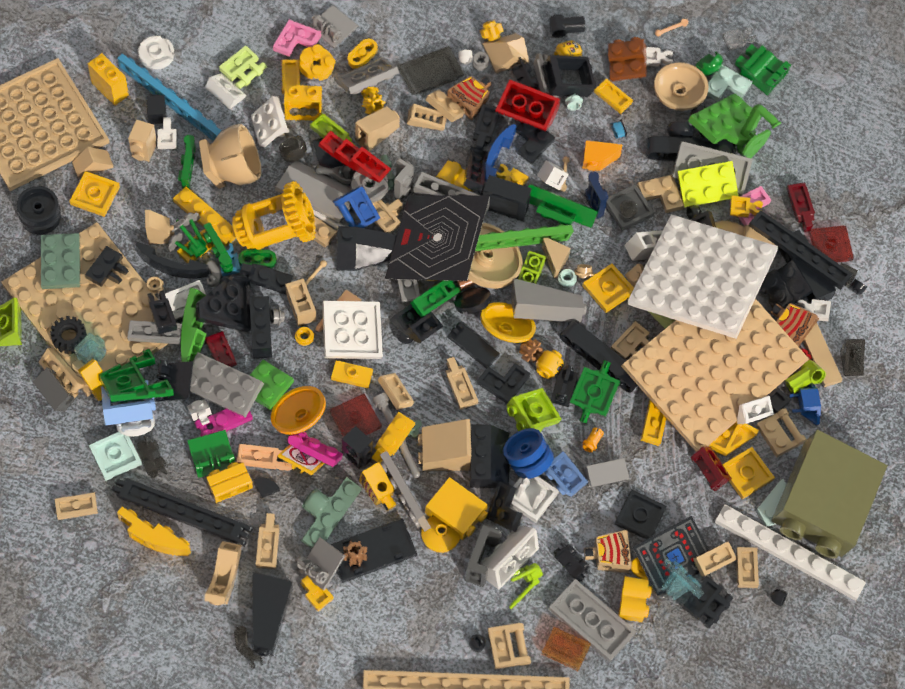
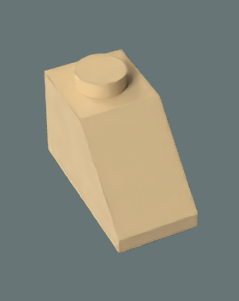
M145 210V228L148 244H169L171 236L175 235L172 232L174 225H170V219L151 210Z

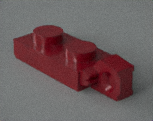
M806 183L787 185L786 189L797 222L802 223L804 232L812 231L815 211Z

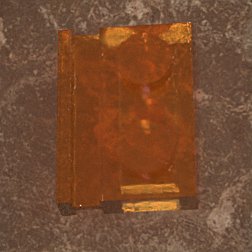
M553 627L541 655L579 672L591 643Z

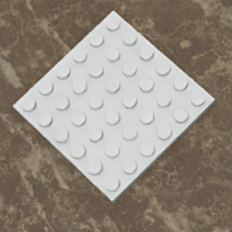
M671 214L628 299V305L737 339L778 251V246Z

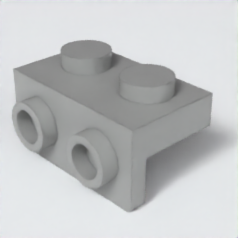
M400 158L397 160L396 178L394 180V198L399 200L410 194L414 176L412 164Z

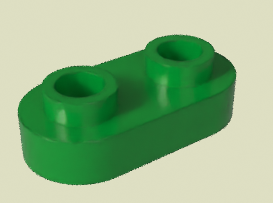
M247 249L243 250L238 257L240 266L242 263L249 265L254 263L272 269L277 262L276 254L271 250Z

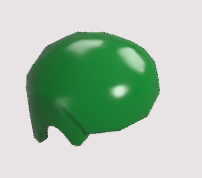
M715 52V56L711 54L706 55L695 64V67L705 76L715 74L720 70L723 63V57L718 52Z

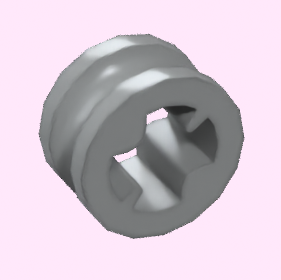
M478 52L473 56V67L475 69L485 70L488 67L489 57L486 53Z

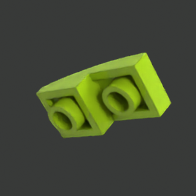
M528 251L518 279L537 284L547 256Z

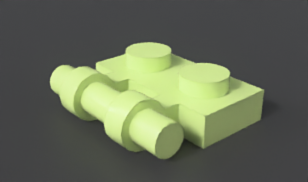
M244 46L219 66V70L231 81L236 78L240 79L236 86L241 89L243 86H248L253 78L263 74V70L267 66L264 62L257 65L258 56L247 46ZM250 68L252 71L247 75L243 73Z

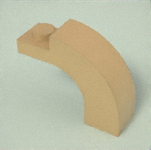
M222 541L218 548L213 578L205 593L204 601H208L213 605L228 604L238 570L242 545Z

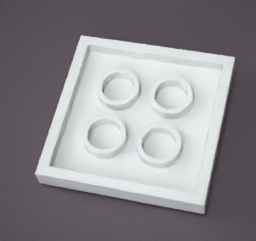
M322 302L324 358L381 359L383 357L380 302Z

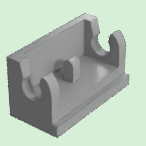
M625 458L589 465L584 469L586 479L589 481L587 483L588 487L591 488L630 479Z

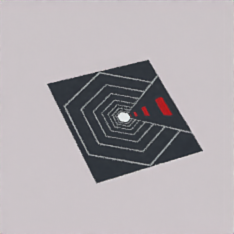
M408 195L385 279L467 281L490 195Z

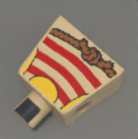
M627 530L596 537L594 547L584 548V559H596L598 570L629 573L631 557Z

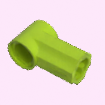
M808 360L801 366L799 372L785 380V384L789 391L795 394L800 388H804L811 383H821L826 373L814 361Z

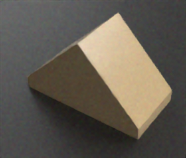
M87 147L72 161L78 178H82L85 171L95 174L114 168L107 150Z
M546 237L543 238L542 250L544 255L547 256L546 260L555 279L558 278L559 273L568 260L571 248Z

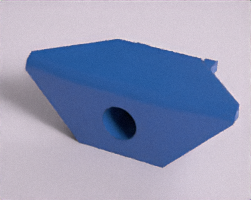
M811 383L805 388H800V393L789 394V398L798 397L800 408L792 409V413L800 412L802 416L813 424L819 425L821 402L818 388Z

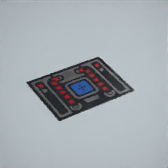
M692 516L633 547L657 596L700 573L693 558L709 551Z

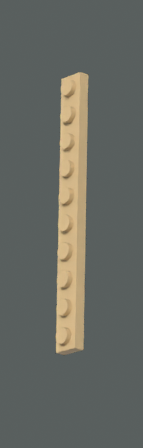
M364 670L363 689H569V677Z

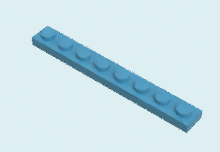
M121 54L117 58L119 68L153 95H164L167 106L212 141L216 139L222 130L216 127L212 120H207L198 109H193L185 99H180L171 88L167 89L158 78H153L145 68H140L131 57Z

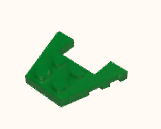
M150 349L143 351V355L138 358L136 356L129 358L130 362L123 366L118 364L99 374L100 382L111 402L174 395L173 388L168 380L147 385L141 375L140 368L156 364Z

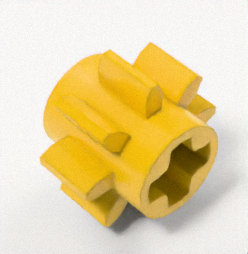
M491 20L482 24L483 29L480 30L482 38L488 39V42H491L501 37L500 32H503L501 23L498 24L495 20Z
M370 92L369 96L363 97V105L361 106L366 109V114L370 115L384 108L385 102L381 100L382 95H375Z

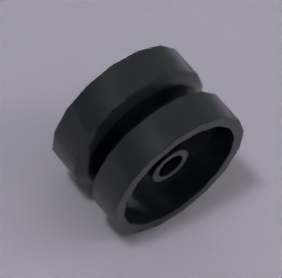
M34 186L24 190L19 195L17 212L24 229L30 233L41 235L53 231L59 225L61 210L58 198L52 190L43 186Z

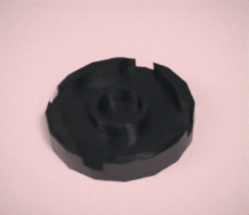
M474 287L461 292L455 298L454 305L456 311L461 314L463 312L473 314L485 309L488 306V302L492 301V297L487 288Z

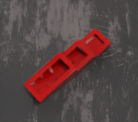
M331 130L319 143V147L328 154L378 183L391 171L390 167L365 148L361 147L359 149L348 139L342 140Z

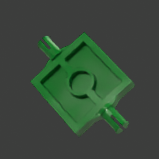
M603 360L600 371L591 370L586 367L583 368L570 400V404L578 406L583 410L580 422L587 424L590 413L603 417L607 416L620 384V380L612 378L607 374L610 362Z

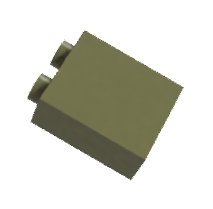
M817 429L804 442L771 521L781 526L780 532L784 536L793 540L805 538L817 544L815 549L821 555L828 558L842 557L856 546L888 465Z

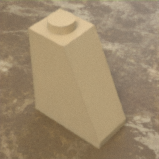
M386 106L358 120L355 123V142L369 152L399 128L400 117L398 113Z

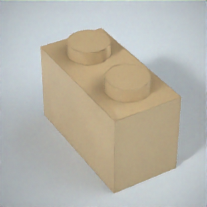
M136 120L128 138L131 155L136 160L149 162L157 145L155 128L153 124Z

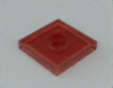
M846 225L809 230L813 247L835 262L853 261L854 256Z
M365 394L330 409V414L343 437L354 426H357L366 435L382 428V424Z

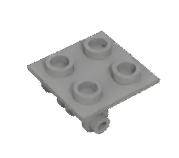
M333 5L322 15H313V22L308 26L321 31V38L333 48L358 27L355 22Z
M319 537L308 557H298L296 564L300 568V573L308 576L313 583L325 590L345 555Z

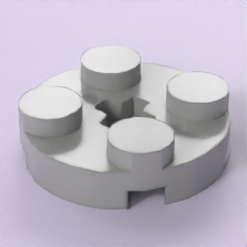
M357 171L352 177V190L362 185L371 202L379 201L388 192L387 176L380 183ZM366 182L374 183L373 187H366Z

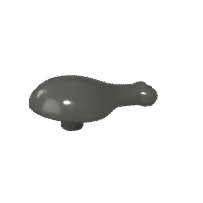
M316 165L315 173L331 176L338 182L346 185H351L352 177L356 172L348 166L326 168Z

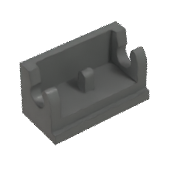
M48 367L33 381L54 411L65 412L75 401V397L71 396L55 377L54 370Z

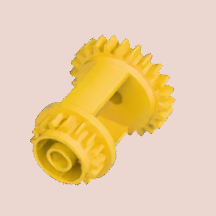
M296 181L285 184L283 193L253 204L243 205L242 209L237 210L236 216L232 218L235 236L242 247L246 246L247 249L256 248L260 250L266 246L294 237H299L302 242L314 240L316 234L312 205L306 193H303L302 187ZM283 209L287 224L264 231L260 217L267 214H275Z

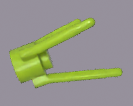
M534 562L517 570L513 575L515 577L511 578L512 582L524 578L526 582L531 583L513 601L509 609L517 605L535 585L540 583L539 578L543 576V573L537 563Z

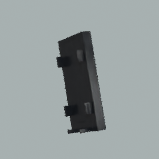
M403 518L330 544L343 554H345L343 547H348L350 541L357 543L361 541L362 547H367V552L365 553L367 560H362L361 566H350L348 560L341 562L337 572L342 583L417 556V551Z

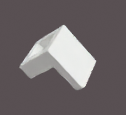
M547 160L537 174L543 182L560 190L569 175L561 167Z

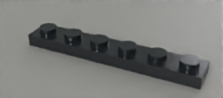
M760 210L749 223V227L838 289L841 290L853 274L763 211Z

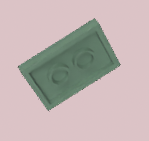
M80 234L41 235V288L81 287Z

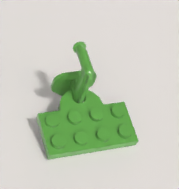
M736 93L691 115L688 120L713 144L727 139L731 143L737 144L738 153L747 158H752L767 142L771 131L767 129L755 135V128L761 117L771 124L772 129L781 124V121H778L765 107L757 104L752 108Z

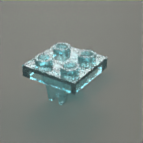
M666 559L662 563L670 572V575L661 589L663 591L666 590L668 596L672 595L671 598L673 600H676L688 590L698 599L704 594L700 589L702 585L689 573L686 576L685 574L688 571L676 560L671 562L669 559Z

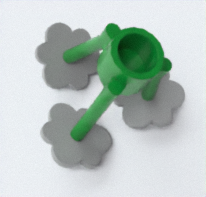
M191 212L180 220H176L174 224L175 229L172 232L180 227L190 240L188 243L189 248L180 243L183 235L178 233L173 235L168 242L170 252L180 247L190 257L195 256L198 258L207 251V243L203 240L195 225V221L201 218L198 213ZM191 225L197 238H193L185 226Z

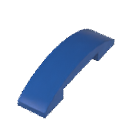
M512 124L506 128L493 143L486 161L485 181H487L489 175L497 177V169L493 168L501 148H510L516 134L517 125Z

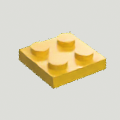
M85 171L70 199V205L105 217L120 188V184Z
M613 263L583 282L582 285L605 313L628 299L634 289Z
M753 447L723 464L732 478L729 481L741 499L746 498L775 479Z

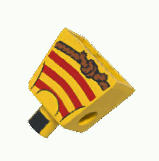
M378 462L362 471L359 482L375 505L382 503L386 511L394 508L397 505L392 498L395 489L381 464Z

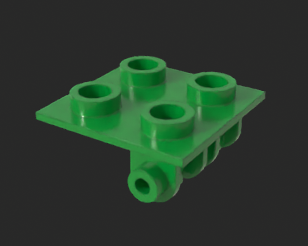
M226 430L187 440L198 478L208 476L214 470H225L228 465L235 462Z

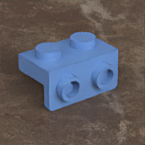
M564 451L553 459L551 466L544 472L550 480L554 479L558 483L556 488L562 495L567 494L570 497L589 482Z

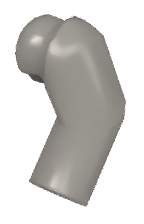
M212 260L206 264L211 273L209 279L207 278V284L211 287H216L221 281L222 273Z

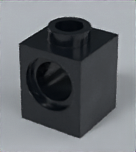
M157 94L146 96L148 123L163 124V117H167L165 96Z

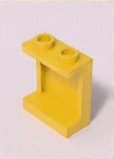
M449 477L425 506V514L429 517L434 515L459 533L460 539L464 540L466 536L470 537L474 533L475 525L478 522H483L486 518L488 504Z

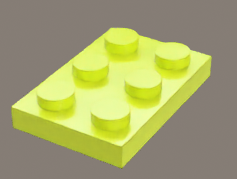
M732 161L677 171L684 208L731 199L732 196H738Z

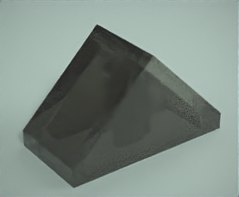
M864 338L845 339L840 349L844 376L864 375Z

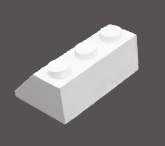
M519 526L516 532L511 531L507 539L495 547L494 552L489 557L482 560L481 565L488 567L487 581L498 590L539 549L536 529Z

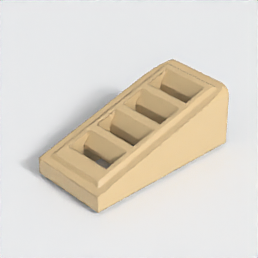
M413 103L409 109L406 124L444 131L446 117L437 110ZM437 117L440 118L439 124L436 123Z

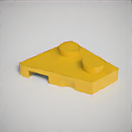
M735 422L714 440L709 447L727 456L757 436L759 430L748 424L737 425V422Z

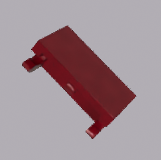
M703 446L690 457L710 483L709 487L711 490L717 491L732 479L711 447Z

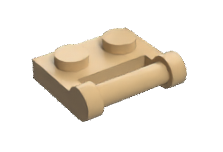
M786 408L758 422L756 425L776 458L804 444L807 440L796 428ZM779 420H783L795 440L790 441L779 424Z
M523 623L488 628L495 669L531 664L523 635L525 630ZM512 632L515 633L520 657L514 658L510 633Z

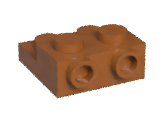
M633 37L630 41L625 42L617 39L613 43L608 44L611 82L646 77L647 47L644 39Z

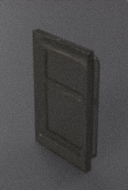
M450 46L397 65L412 95L425 93L454 82L464 76V72Z

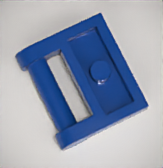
M362 185L333 200L335 207L338 206L349 227L364 228L381 219ZM348 200L360 219L359 223H355L344 204Z

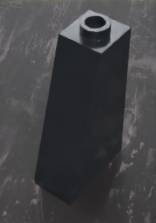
M253 572V650L256 654L263 657H268V655L274 656L292 594L293 582Z

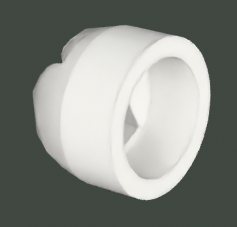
M459 51V61L463 64H469L473 58L472 51Z

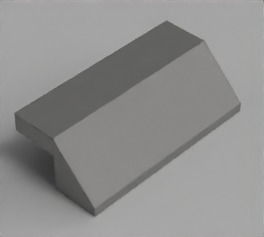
M295 161L288 166L275 187L276 191L283 193L285 184L296 181L302 187L303 193H306L313 210L339 223L344 220L338 206L335 207L333 200L352 191V188L324 174L315 173L314 169L299 161ZM348 200L344 204L349 211L351 203Z

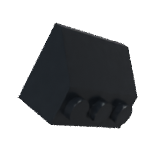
M471 424L470 488H496L498 481L509 484V462L503 453L505 443L509 439V432L489 424Z

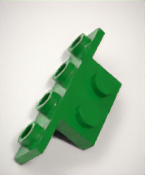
M533 184L528 186L532 188L529 204L537 206L536 212L540 213V216L543 218L555 219L564 226L577 222L592 228L598 213L597 210Z

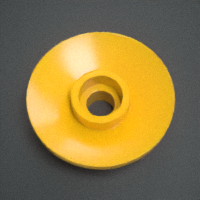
M435 516L427 519L431 528L425 532L422 529L421 537L424 544L430 550L443 553L454 549L460 541L459 533ZM443 528L445 532L439 533L438 529Z

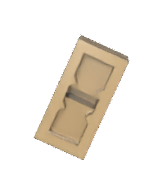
M304 279L285 284L286 296L297 325L302 326L315 322L316 310Z

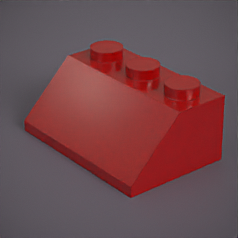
M509 79L495 112L547 131L559 110L560 99Z

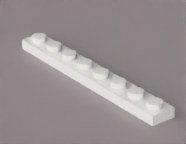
M726 504L715 520V523L855 601L866 584L865 581Z

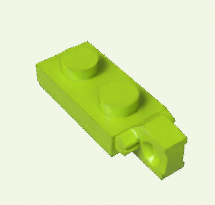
M324 113L310 124V128L322 138L331 130L342 140L348 139L350 142L352 141L349 133Z

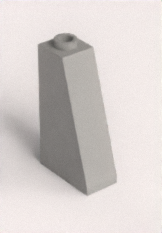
M513 279L510 294L514 318L565 322L576 321L581 323L582 316L586 315L587 306L583 303L581 295Z

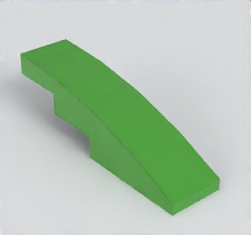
M194 288L189 290L182 321V362L194 360L197 353L201 352L207 334L201 331L203 322L196 321V303L206 295Z

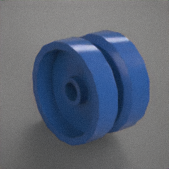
M533 428L515 433L508 439L503 448L504 456L511 464L512 469L518 477L523 479L526 477L530 479L541 475L551 466L554 459L553 451L546 443L542 433Z

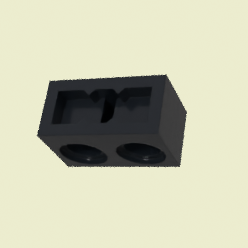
M354 426L342 438V453L358 469L363 465L369 464L372 460L373 441L357 426Z

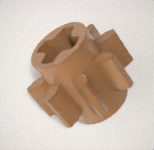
M536 339L522 342L519 351L522 354L521 358L526 362L531 361L534 363V361H537L543 353V348L540 347L541 342Z
M350 541L348 547H343V552L345 553L343 560H348L350 566H361L362 560H367V555L365 554L367 547H362L361 541H358V543Z

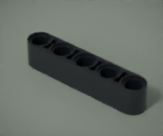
M651 136L647 138V158L651 160L676 161L681 141L736 155L735 144L727 139L713 144L707 138Z
M572 321L559 334L560 339L599 371L603 360L610 362L607 374L612 378L620 380L619 387L626 392L631 393L638 386L621 367L626 360L576 321Z

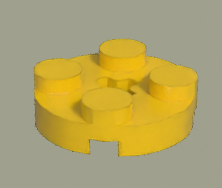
M318 44L304 49L298 60L300 72L308 79H327L332 74L335 65V59L331 53ZM318 61L320 66L318 64L314 65L313 62Z

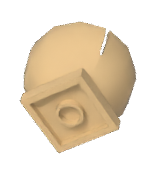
M231 125L222 130L213 143H209L206 139L199 141L203 173L218 189L225 187V181L236 185L251 184L261 177V162L258 150L250 132L244 125Z

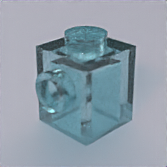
M89 333L74 348L76 357L85 364L92 359L96 360V362L101 361L106 355L105 341L97 335L95 337Z

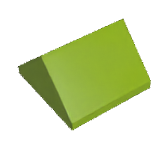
M14 297L0 306V346L22 345L21 308L18 298Z

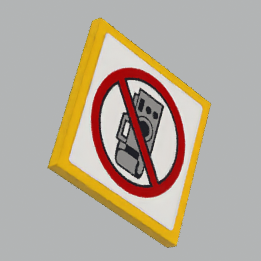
M289 445L278 454L279 458L292 464L293 470L296 467L301 469L300 474L305 471L313 475L325 464L299 451L293 445Z

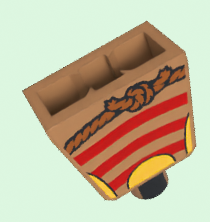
M468 77L448 90L447 97L465 111L464 115L473 120L480 112L482 104H486L489 100L488 88L491 86V82L486 77L482 78L479 82L473 77Z
M789 303L786 309L776 304L770 312L778 318L776 322L798 347L819 320L816 314L792 303Z

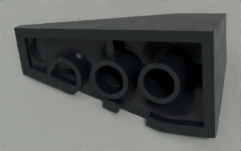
M338 226L337 270L357 271L361 270L362 267L376 266L381 262L390 261L397 235L360 227Z

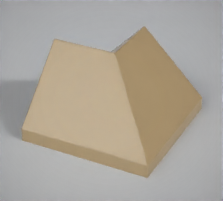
M516 33L483 43L495 73L512 69L514 63H521L520 57L524 62L528 61L529 63L524 37Z

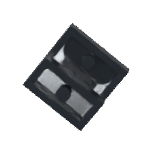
M411 304L390 319L403 334L419 344L443 327L432 312L420 318Z

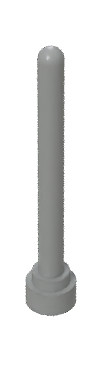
M386 393L375 396L372 401L376 408L382 410L388 425H390L394 419L388 407L390 400ZM403 441L399 447L412 476L418 478L420 472L405 441Z

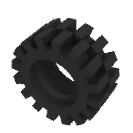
M66 316V320L63 317L59 318L60 322L56 320L54 322L55 326L52 325V331H50L54 347L58 348L61 353L64 350L65 354H68L69 351L73 354L75 349L79 352L81 350L80 346L84 347L85 342H87L84 323L82 324V321L80 319L77 320L74 316L72 319H70V316ZM66 330H74L76 332V337L72 340H64L61 335Z

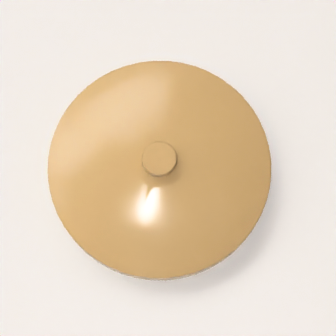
M483 223L480 235L490 232L503 233L504 231L494 225ZM518 246L475 251L468 280L479 286L492 289L503 288L513 283V279L517 278L522 269V255Z

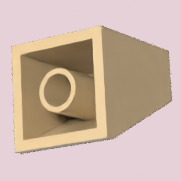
M470 419L422 427V434H418V446H422V452H418V464H422V471H469L471 461Z

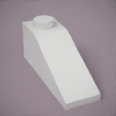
M663 230L636 232L624 245L632 261L649 259Z

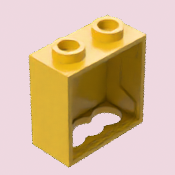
M102 53L87 63L91 83L114 106L129 96L126 76Z
M285 85V120L314 121L322 114V86ZM292 108H306L308 110L314 108L318 111V114L316 116H301L300 114L293 116L289 111Z

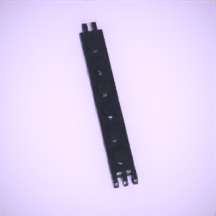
M125 478L124 481L116 479L115 484L121 486V488L113 486L111 489L113 492L118 493L117 497L235 544L245 546L247 542L240 539V537L248 540L250 535L243 531L251 533L253 527L128 478Z

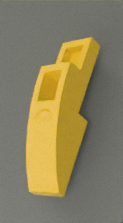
M124 507L118 510L119 520L129 527L127 529L128 535L136 542L157 552L169 555L189 556L191 554L189 542L183 537H176L173 530L165 525L163 527L158 523L154 528L148 521H141L137 518L138 515L133 510H126Z

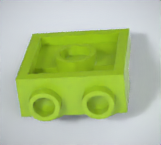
M543 388L514 396L506 405L508 415L514 417L517 422L516 428L518 431L533 428L541 432L543 428L558 424L562 420Z

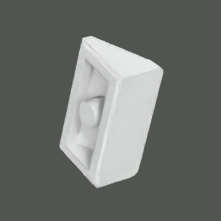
M222 73L209 77L206 89L228 109L233 108L246 97Z
M770 396L739 405L737 425L747 424L774 415Z

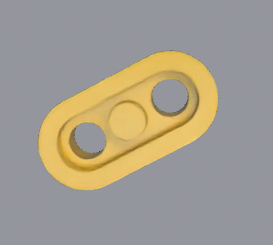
M373 39L361 41L348 54V65L353 69L366 65L377 54V43Z

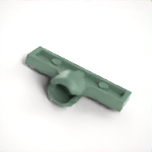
M346 477L332 497L326 496L318 489L311 491L304 500L302 507L314 516V522L300 541L313 549L319 537L326 541L362 488Z

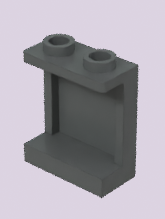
M492 525L482 526L466 568V582L484 588L488 567L481 565L480 562L487 545L496 547L500 544L502 531Z

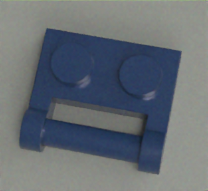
M593 171L588 175L589 184L585 190V197L590 207L598 211L596 216L598 219L604 216L608 194L599 183V174Z

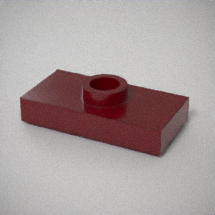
M223 331L205 337L214 360L229 367L237 365Z

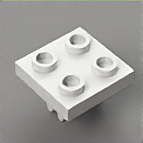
M272 96L251 115L257 140L261 147H266L276 137H284L285 133H289V128H287L284 119L285 114L282 112L279 98L276 96Z
M538 476L530 479L527 477L525 479L519 478L513 486L517 489L511 507L522 512L523 515L536 523L558 495L559 490Z

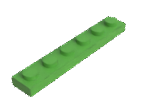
M561 224L555 227L543 226L538 229L525 228L521 231L490 232L479 235L475 251L542 244L543 238L546 237L556 242L568 241L574 230L572 225L564 226Z

